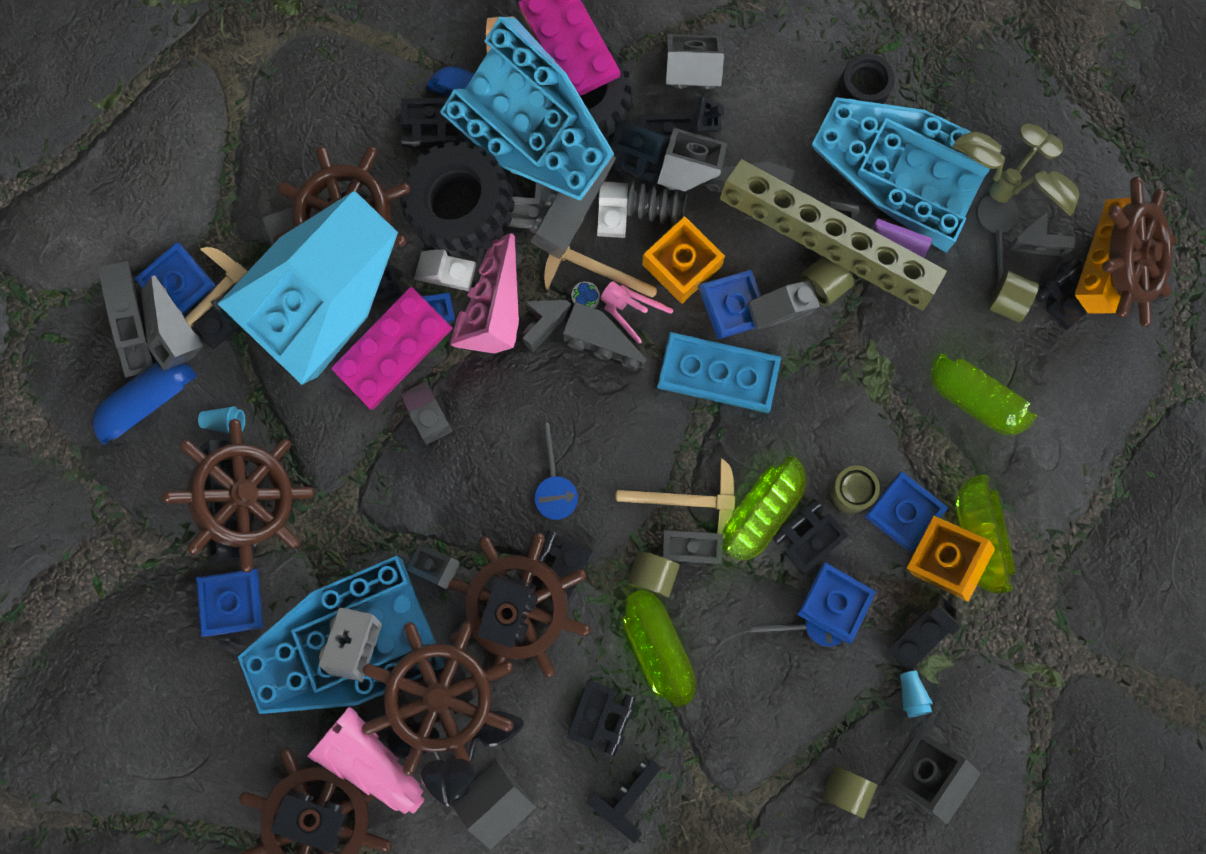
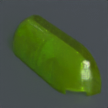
M945 353L939 354L934 361L931 377L938 393L992 430L1004 435H1017L1030 428L1037 419L1038 414L1031 413L1028 410L1031 405L1029 402L961 358H958L956 362L947 358Z
M785 457V462L776 468L772 465L769 466L726 523L722 531L725 535V540L721 547L733 558L749 560L758 556L767 547L780 529L779 527L785 522L802 498L806 487V473L803 465L796 457Z
M982 474L970 478L960 488L956 498L958 519L961 528L990 540L995 548L978 585L992 593H1007L1014 589L1013 585L1010 584V575L1016 574L1014 558L998 491H991L988 485L989 477Z
M636 591L626 599L628 601L626 615L622 617L625 631L655 695L658 698L662 696L667 701L673 703V706H684L692 701L696 692V678L693 668L662 602L648 591Z

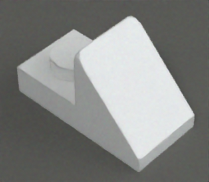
M603 182L601 185L597 236L625 238L629 183Z
M444 249L423 251L420 254L414 279L469 291L476 263L448 256Z

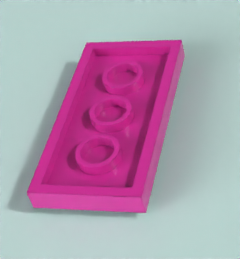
M522 0L518 2L519 9L537 42L566 72L580 96L620 77L621 71L581 0Z
M410 287L331 369L369 409L374 410L453 327L413 287Z

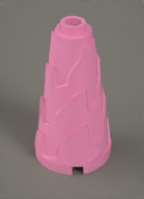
M349 706L317 743L308 757L314 762H318L340 779H347L367 795L372 794L393 810H399L403 814L410 811L414 814L425 800L421 796L423 790L420 788V784L412 775L406 776L403 773V766L398 762L399 759L378 739L379 736L376 733L370 735L363 733L362 726L365 722Z

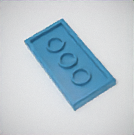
M670 332L657 388L769 413L781 356Z

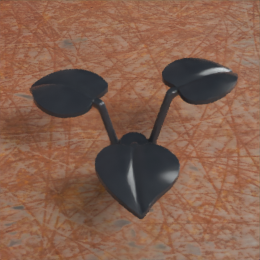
M491 711L512 720L514 724L513 729L506 732L484 723L480 731L472 738L468 753L471 762L476 745L480 740L483 745L488 747L501 745L521 731L524 727V721L520 717L506 712ZM421 723L408 725L415 732H418ZM433 727L429 738L439 739V731ZM395 731L392 732L386 739L389 750L394 756L407 759L411 746L404 742ZM432 752L436 760L429 762L423 767L421 779L430 794L449 807L455 798L463 797L468 793L469 785L475 777V768L473 764L465 759L451 760L448 758L444 761L439 752Z

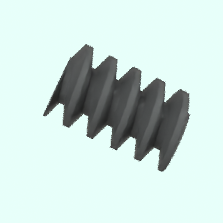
M633 181L627 201V215L632 217L637 210L638 218L643 219L646 213H648L650 222H654L659 215L660 224L664 225L668 218H670L671 227H673L683 218L688 193H685L683 198L679 200L678 191H674L671 197H668L667 189L663 188L661 193L657 195L656 186L652 185L649 192H646L645 183H641L636 190Z

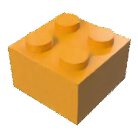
M684 216L643 254L642 265L683 304L698 290L700 284L705 283L722 267L725 255Z
M933 516L907 569L914 577L968 602L995 548L990 540Z

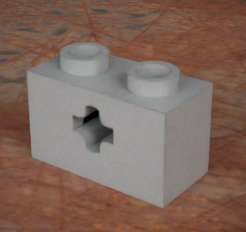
M339 607L336 617L332 619L330 624L328 641L321 649L319 666L329 675L363 682V667L370 662L382 623L373 614Z

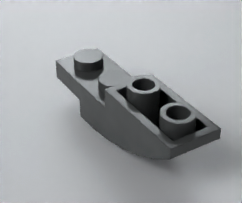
M126 261L98 267L108 318L125 378L137 376L154 364L147 345V337L142 320L143 316L129 263Z

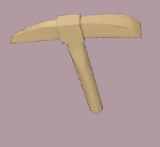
M570 246L560 259L549 254L546 262L544 280L547 290L561 260L565 261L566 259L649 297H654L657 293L655 286L570 249Z
M205 247L200 250L227 272V276L185 317L191 328L213 307L212 300L223 297L248 272L238 262L236 263L225 253L212 247Z
M721 458L720 495L717 496L617 490L615 499L617 502L716 508V510H719L717 534H723L724 539L730 527L732 513L735 508L733 473L730 465Z

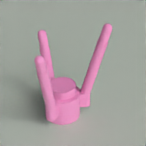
M612 281L601 295V301L606 303L604 310L613 315L636 343L641 344L642 340L616 309L623 310L629 304L643 313L648 311L645 306L632 298L670 314L673 313V309Z

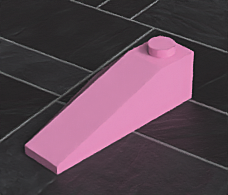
M511 233L502 236L500 240L495 239L491 241L493 246L488 248L478 270L481 274L480 280L474 288H470L467 294L471 298L465 312L460 311L456 319L450 343L453 347L493 354L514 347L517 338L519 315L515 236Z

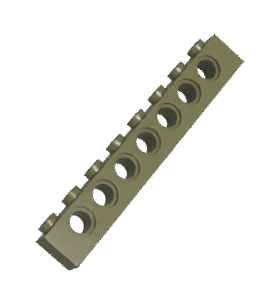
M743 159L740 160L725 182L720 200L924 311L947 272V270Z

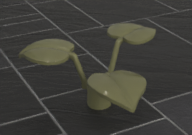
M1027 123L1019 130L1021 139L1033 148L1016 170L1009 168L1006 171H1002L1005 157L1000 154L1001 146L997 141L984 133H966L953 144L952 149L965 153L977 163L990 169L997 168L992 178L995 182L989 189L990 195L995 200L1006 203L1012 195H1017L1020 190L1035 182L1037 187L1069 216L1074 213L1079 199V190L1066 176L1055 171L1049 174L1045 171H1040L1021 183L1022 176L1020 172L1036 151L1048 159L1057 158L1063 151L1061 140L1055 135L1047 133L1042 127Z

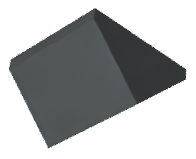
M497 760L469 785V791L465 796L455 798L451 803L466 829L490 850L537 807Z

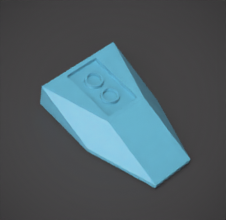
M499 17L484 40L491 49L466 89H454L440 113L473 143L484 148L486 154H492L497 159L498 165L502 168L574 199L582 200L610 161L614 152L566 72L516 18Z
M836 97L811 145L819 155L875 207L913 232L933 238L931 244L945 253L956 242L967 219L965 216L984 177L990 171V168L977 163L965 153L952 149L953 144L958 138L971 131L922 109Z
M356 191L351 192L281 236L224 296L218 305L301 385L318 378L368 317L398 232Z

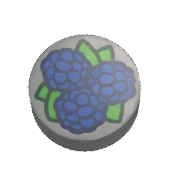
M591 282L578 283L571 293L572 303L574 305L577 302L595 309L600 301L598 288Z

